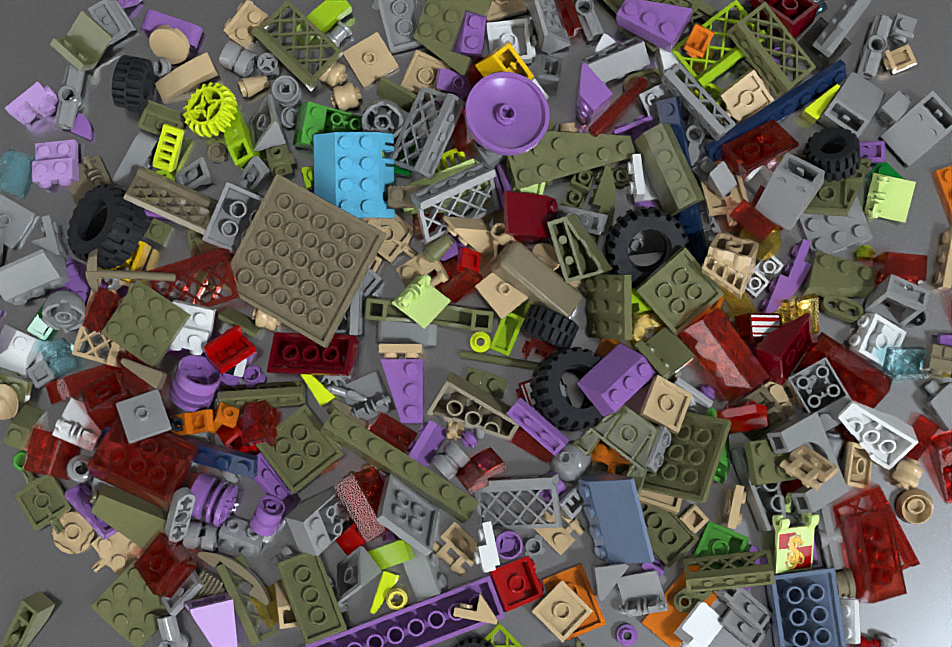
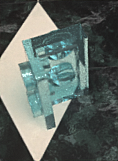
M8 149L7 152L4 151L0 159L2 164L0 169V190L21 197L32 171V161H35V158L14 149Z
M887 347L882 371L888 374L890 379L902 381L903 378L911 380L928 378L929 373L922 369L927 349L923 347Z

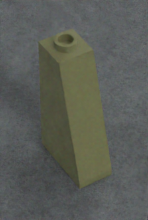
M101 484L98 491L94 490L89 501L92 503L91 512L147 553L155 556L166 537L164 529L169 509L105 484Z

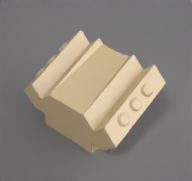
M718 232L709 246L708 254L702 267V273L741 299L756 267L759 243L750 239H742L731 234Z

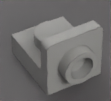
M898 13L895 16L888 38L893 39L897 44L907 45L914 37L913 31L917 19Z

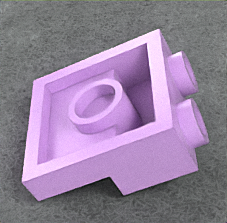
M37 81L7 105L5 109L24 125L31 122L37 113L41 114L44 118L54 114L57 111L59 97L47 84L42 86Z
M73 139L35 144L36 161H32V182L41 188L52 187V184L69 186L72 182H79L78 141Z

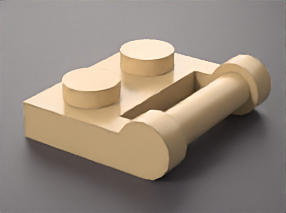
M423 252L396 269L406 287L417 276L428 275L434 270L437 271V275L431 278V286L434 287L441 282L445 283L449 280V276L441 262H430Z

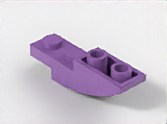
M803 239L799 243L794 244L791 254L794 255L792 261L786 264L783 271L786 276L780 274L776 278L771 279L768 289L771 290L768 298L764 297L760 306L763 309L761 315H768L782 306L802 284L812 265L804 261L811 244L810 241Z

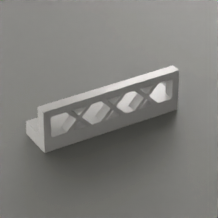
M681 63L672 70L668 69L663 74L662 83L675 97L679 98L683 106L716 142L736 125ZM678 71L685 77V83L675 75ZM688 88H695L699 92L698 99ZM702 103L710 104L713 107L712 114ZM717 119H724L728 126L724 128Z

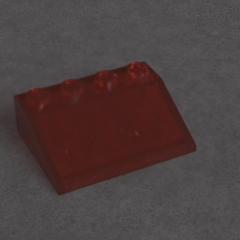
M118 415L87 464L90 476L168 511L173 494L182 487L199 446L166 431L129 444L120 415Z

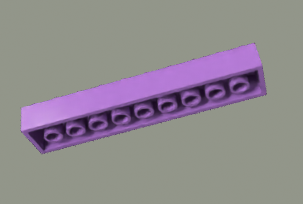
M490 574L446 590L437 596L412 603L400 610H394L349 627L341 633L305 646L304 644L299 647H428L489 624L453 616L455 605L460 606V603L473 605L472 609H477L480 593L496 615L497 620L504 618L505 614Z

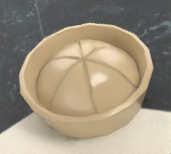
M909 489L903 492L896 503V511L899 518L909 524L926 522L934 510L931 496L921 489Z

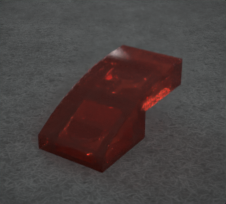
M921 413L912 425L919 443L905 455L916 461L929 446L928 442L940 427Z

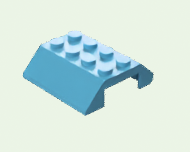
M333 132L313 135L314 194L357 218L395 219V209H386V207H390L388 200L383 201V194L388 195V188L386 186H394V167H387L385 165H394V159L382 158V152L390 153L394 151V146L385 145L394 144V134L381 132Z

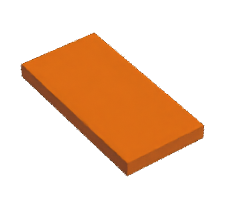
M698 565L688 566L689 572H697L701 569ZM684 569L664 593L669 610L647 614L641 621L642 624L670 647H679L683 642L674 632L691 612H680L673 605L674 594L686 586ZM712 590L710 597L703 601L709 607L718 598L714 590ZM682 598L681 604L683 606L687 605L688 599Z

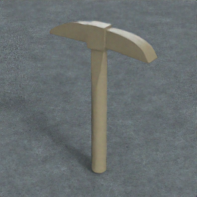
M98 249L91 251L87 259L86 279L91 289L98 295L99 277L172 282L176 280L175 273L100 270L97 267Z

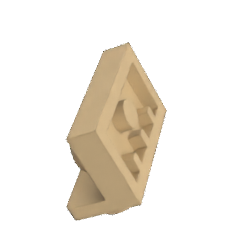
M246 0V2H242L239 5L236 15L225 23L224 32L228 38L241 45L243 49H248L256 39L251 30L255 26L260 28L270 16L255 6L251 0Z

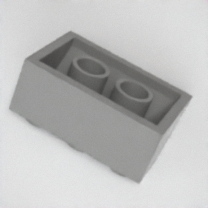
M44 249L0 267V295L5 301L14 305L25 304L28 299L43 296L46 291L59 289L65 283L71 281L64 258Z

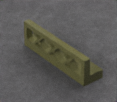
M300 380L258 383L252 389L247 388L246 384L236 385L235 388L225 385L221 386V392H217L218 403L222 402L237 409L306 404V382Z
M770 550L683 559L687 593L775 584ZM759 558H767L768 564L758 565L755 561ZM740 560L745 563L743 567L732 565L735 561ZM713 563L724 565L721 569L716 570L710 567ZM698 565L701 569L697 572H689L688 566Z
M243 555L234 558L248 567ZM224 564L216 566L229 596L233 599V605L251 645L253 646L278 633L267 606L251 594L248 596L241 593L240 586L242 580L248 581L241 576L233 574L231 569ZM251 600L260 603L261 610L259 615L250 612L249 605ZM260 620L268 622L272 631L261 635L258 630Z

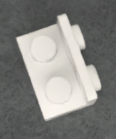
M841 598L839 601L845 642L859 644L861 643L859 599Z

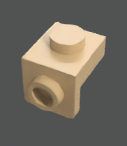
M909 44L891 52L889 49L886 50L885 58L882 59L887 70L891 69L892 74L917 65Z

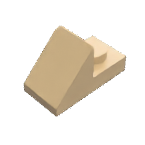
M481 593L479 594L477 609H472L473 605L467 603H460V606L455 605L453 614L455 617L497 625V617Z

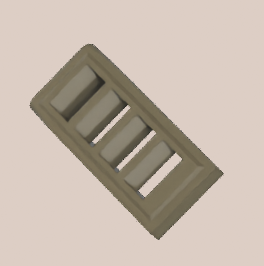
M126 358L121 359L120 363L152 387L159 390L162 389L167 377L165 372Z

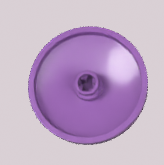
M512 72L490 74L475 84L466 100L465 121L469 132L482 147L499 155L512 156L531 150L543 138L549 125L550 111L545 95L534 82L520 74Z

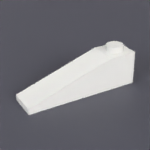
M851 401L838 414V418L850 433L856 437L862 448L868 452L870 458L888 470L919 443L912 426L897 417L858 402Z

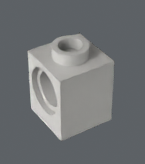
M898 91L876 113L891 127L914 104L907 94Z

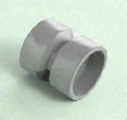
M229 41L222 50L219 64L229 70L234 68V72L246 78L253 71L258 55L251 50H243L241 45Z
M286 75L280 76L274 81L272 93L278 104L282 108H296L302 101V91L297 81L291 76Z
M451 440L444 447V452H438L430 461L450 480L457 473V468H463L470 459Z
M190 520L187 534L183 538V547L190 549L200 547L202 551L214 553L218 544L220 527L214 526L211 523L203 526L200 521Z

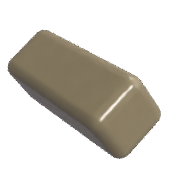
M518 241L505 246L491 265V271L528 297L526 301L531 305L543 306L570 318L582 300V295L569 283H565V280Z

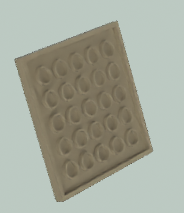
M276 174L219 286L321 346L328 347L387 234L286 177Z

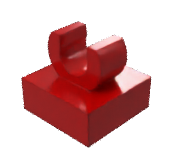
M466 247L460 248L457 270L474 275L479 273L481 253Z

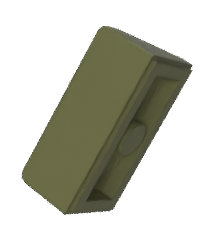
M381 77L377 96L392 100L402 110L409 113L417 95L386 77Z
M227 307L218 315V319L233 327L239 325L242 332L255 339L259 338L264 329L256 327L254 319L252 320L251 317L232 307Z

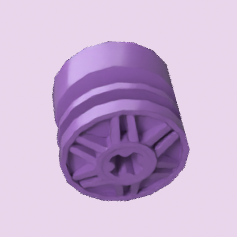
M188 355L182 358L177 366L175 376L169 387V397L174 404L186 411L197 412L206 410L212 404L215 392L222 380V374L207 361L206 357Z
M202 472L191 488V492L195 496L191 516L200 519L206 513L205 520L207 523L213 522L214 526L221 527L233 510L238 486L234 484L228 486L227 481H222L216 488L217 477Z

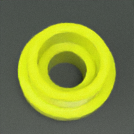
M485 332L473 334L470 339L471 348L478 353L486 352L491 345L489 335ZM479 338L484 339L485 343L484 345L479 346L477 345L476 341Z

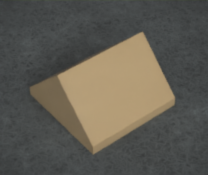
M844 442L838 466L846 486L869 490L873 460L860 444Z

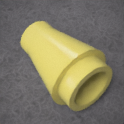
M394 588L388 592L386 603L391 609L400 610L407 604V594L402 589ZM395 594L401 596L398 601L393 600Z

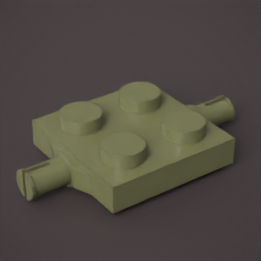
M30 468L26 469L22 474L27 484L14 496L34 531H39L46 525L52 524L57 535L64 532L65 529L59 519L74 507L64 497L65 492L54 473L49 472L41 478L35 479Z

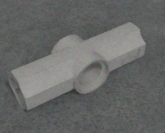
M570 0L574 9V16L579 21L587 42L594 41L603 36L604 31L594 11L592 0ZM584 6L587 7L589 11L583 13L579 10V8Z
M874 16L867 41L863 46V54L857 74L865 79L875 78L883 51L887 47L886 41L893 21L888 16ZM871 44H875L878 50H874Z
M73 65L66 66L63 84L58 91L59 104L54 123L56 127L66 130L74 129L77 110L82 103L80 95L85 71H79ZM74 94L71 100L66 101L68 95Z
M689 112L685 135L691 166L694 168L698 162L705 129ZM689 132H696L699 139H690Z
M829 503L814 512V514L819 515L816 538L819 547L822 548L826 568L838 570L846 567L841 546L843 544V537L839 526L836 524L832 503Z
M165 613L156 617L162 638L159 647H188L186 637L179 632L176 616Z

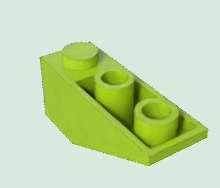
M237 105L238 113L234 114L236 120H231V127L227 126L225 128L224 136L235 166L245 169L252 157L258 155L261 160L262 158L259 151L253 150L250 131Z

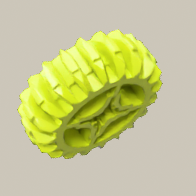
M212 82L208 85L203 84L201 89L196 87V92L194 94L190 93L191 98L185 100L188 104L183 107L185 123L191 128V131L199 136L209 138L212 135L218 136L220 131L225 132L227 126L231 127V120H236L234 114L238 113L236 97L228 87L218 82L216 84Z

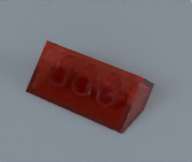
M719 307L709 310L679 333V336L728 403L751 391L769 377Z
M823 332L813 341L794 370V373H798L826 357L851 400L873 409L889 393L893 381L892 377Z
M890 508L856 512L839 517L849 568L855 580V598L859 599L861 603L874 604L907 594Z

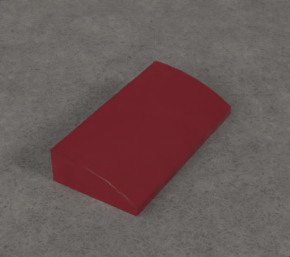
M274 332L267 372L349 376L355 362L359 341L355 335L334 334L328 347H323L301 333Z

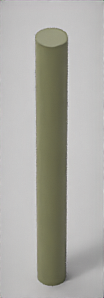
M461 350L460 358L530 370L538 368L539 362Z

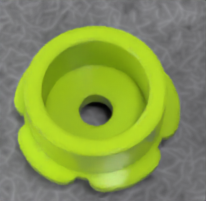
M861 245L854 253L859 261H872L876 251L871 246Z

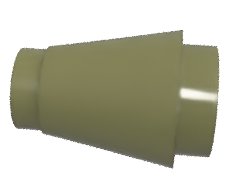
M446 233L425 245L426 248L422 251L430 262H439L455 242Z

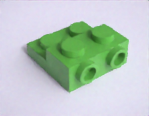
M709 521L693 558L750 552L749 538ZM741 560L735 561L732 564L736 567H743V565L740 564ZM713 563L710 567L716 570L721 569L724 565Z

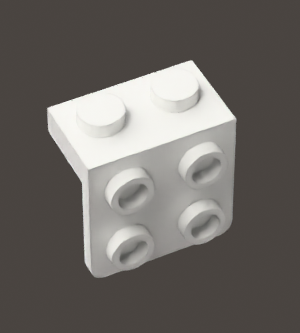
M632 154L630 162H627L628 174H631L632 177L629 187L630 194H633L634 202L659 200L642 165L641 154Z
M699 601L674 634L683 641L680 644L683 647H707L723 627L719 623L722 617L705 602Z

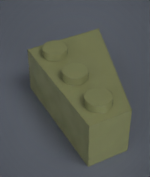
M576 214L547 222L565 283L613 269Z

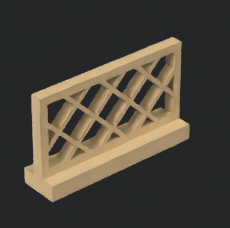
M99 277V279H98V286H99V287H100V284H101V280H104L103 277ZM119 280L120 284L117 289L127 286L129 287V292L134 283ZM99 289L98 296L91 290L86 306L85 322L79 328L72 355L123 369V364L120 362L121 359L126 358L128 351L101 333L106 324L101 326L98 317L107 312L111 319L113 315L110 310L120 305L126 296L120 298L117 289H109L104 293H101ZM113 292L117 301L108 306L104 297ZM101 300L104 309L95 314L93 310L94 303ZM94 320L98 329L89 334L87 325ZM101 333L105 342L95 346L92 337ZM88 340L92 349L86 353L79 352L82 343ZM106 345L109 349L107 360L102 359L98 353V350Z

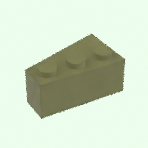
M816 251L809 261L812 265L806 275L801 297H808L809 295H820V297H866L875 286L878 269Z

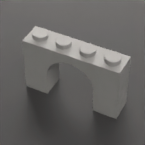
M817 412L803 413L767 433L775 454L787 453L805 444L838 466L837 459L834 456ZM840 468L825 483L816 479L821 483L817 491L811 487L803 486L791 493L799 514L814 513L848 492Z

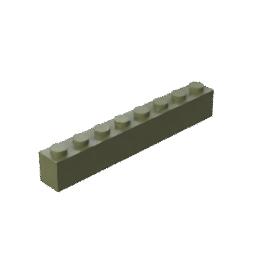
M335 408L320 430L321 433L385 474L389 475L391 473L424 499L462 523L469 520L479 503L478 500Z

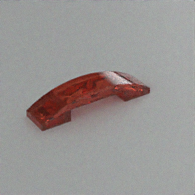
M104 364L46 384L50 403L54 405L70 400L72 397L106 386L120 384L133 378L131 371L125 366L122 369Z

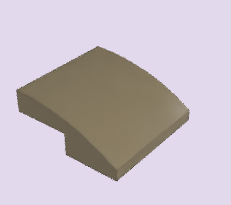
M762 382L728 404L742 407L744 402L756 401L757 404L767 406L769 427L745 431L753 441L758 440L788 421L784 410Z

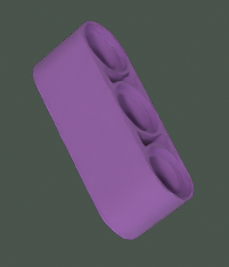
M147 10L140 28L141 31L151 35L158 26L169 25V28H177L187 37L191 49H197L203 32L201 27L154 10Z

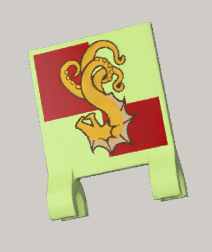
M802 513L804 525L789 527V518H783L781 514L773 515L772 522L775 528V574L812 569L814 529L819 522L818 514Z

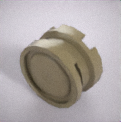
M842 568L838 572L835 570L839 600L842 597L855 598L856 586L850 568Z

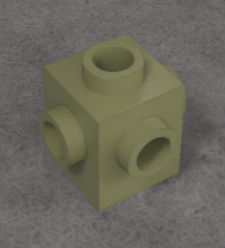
M287 143L266 149L267 157H264V163L271 170L273 177L276 174L283 176L293 173L292 164H295L293 151L289 152Z

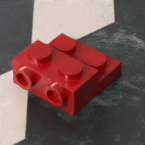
M529 555L508 562L494 571H489L503 612H508L544 597L543 584L537 578L535 572L536 565Z

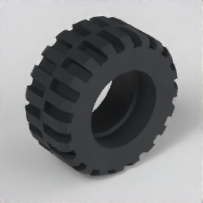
M103 184L94 187L93 190L85 193L84 198L79 200L78 206L74 208L73 216L69 220L70 227L67 229L69 238L67 241L73 255L87 262L90 252L98 249L97 267L112 269L124 264L125 260H129L132 257L133 251L137 250L139 247L138 243L140 240L142 241L144 236L142 233L146 228V223L144 222L146 219L145 209L124 200L126 191L114 185Z
M644 206L637 207L635 211L632 209L626 211V215L623 217L620 215L616 219L617 223L615 226L611 225L609 229L611 233L609 236H606L605 241L607 244L605 252L616 275H631V286L633 288H636L683 246L690 251V248L687 246L689 242L688 236L685 234L682 225L668 212L652 206L649 208ZM648 229L660 232L666 241L662 257L649 266L634 264L628 255V247L633 237L639 232Z
M581 347L564 348L541 360L538 368H535L532 375L535 378L530 381V387L533 388L530 396L531 399L535 400L533 406L535 410L540 411L542 417L548 420L554 427L558 426V429L561 431L569 430L572 432L599 423L604 418L586 395L582 406L576 408L564 399L560 389V380L564 371L572 372L581 379L602 360L598 354L592 355L593 352L589 349L582 350Z

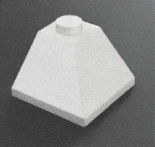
M5 324L0 333V367L18 372L21 377L26 378L28 375L26 369L33 365L44 341Z

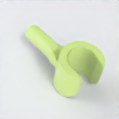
M791 492L787 493L784 500L785 511L788 512V515L792 514Z

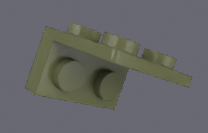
M81 11L67 35L53 38L50 45L79 71H85L95 68L111 43L113 36L88 13Z
M668 326L664 327L646 343L640 340L635 344V351L647 359L657 372L655 375H659L666 380L694 359V354Z

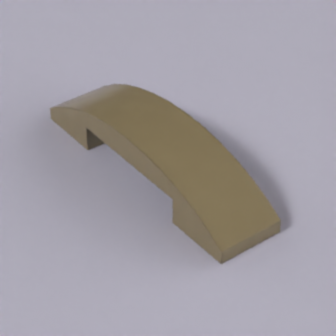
M202 551L197 554L199 558L213 568H216L221 563L226 565L254 586L249 594L264 605H270L272 600L266 587L244 564L220 553Z

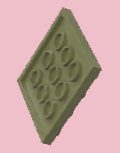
M686 412L679 433L674 434L670 432L671 443L665 449L661 467H658L657 473L647 471L642 490L705 504L732 424L730 420ZM651 422L654 426H656L657 428H660L659 425H657V424L654 423V422Z

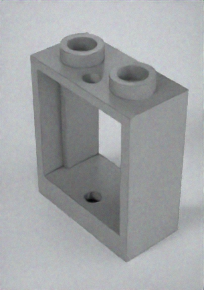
M891 274L868 294L864 312L876 313L902 328L926 309L930 291ZM888 297L890 299H893L899 303L906 305L907 307L904 308L900 305H897L893 302L886 300V298Z

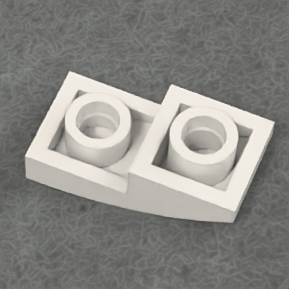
M768 251L756 265L746 290L757 297L785 264Z

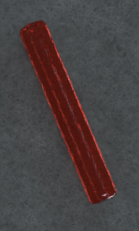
M643 76L639 77L589 127L588 132L593 137H597L647 87L648 80Z

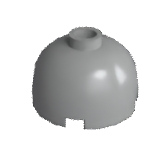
M385 98L375 99L368 103L362 115L363 130L365 132L394 134V138L397 137L403 127V115L397 103Z
M63 290L56 291L46 298L42 308V320L47 326L55 330H60V327L67 328V331H72L80 328L85 322L86 307L83 299L78 294Z
M571 440L568 441L556 456L551 454L550 466L555 473H558L561 481L574 484L578 479L591 474L593 461L592 453L590 456H586L572 445L574 441Z

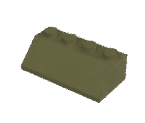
M661 123L644 132L633 142L637 154H641L642 165L663 210L673 216L705 200L670 124Z

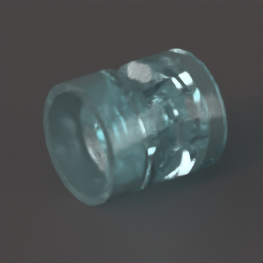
M65 338L54 340L40 349L44 360L50 362L48 367L54 377L64 375L79 365L75 356L69 353L70 347Z

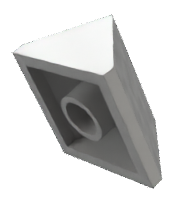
M269 93L248 121L254 151L286 144L279 118L280 115L274 98Z
M359 546L337 564V603L339 604L382 572L362 546Z
M625 563L591 565L595 596L603 601L629 566Z

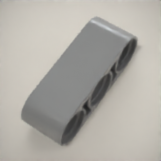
M142 131L139 132L116 171L112 183L127 191L139 167L149 168L154 159L159 140Z
M377 321L375 343L436 346L437 325L429 324L424 329L417 323Z

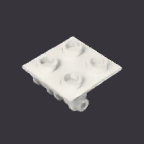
M71 398L61 418L57 420L56 428L52 435L92 452L102 433L101 419L106 415L110 416V414Z

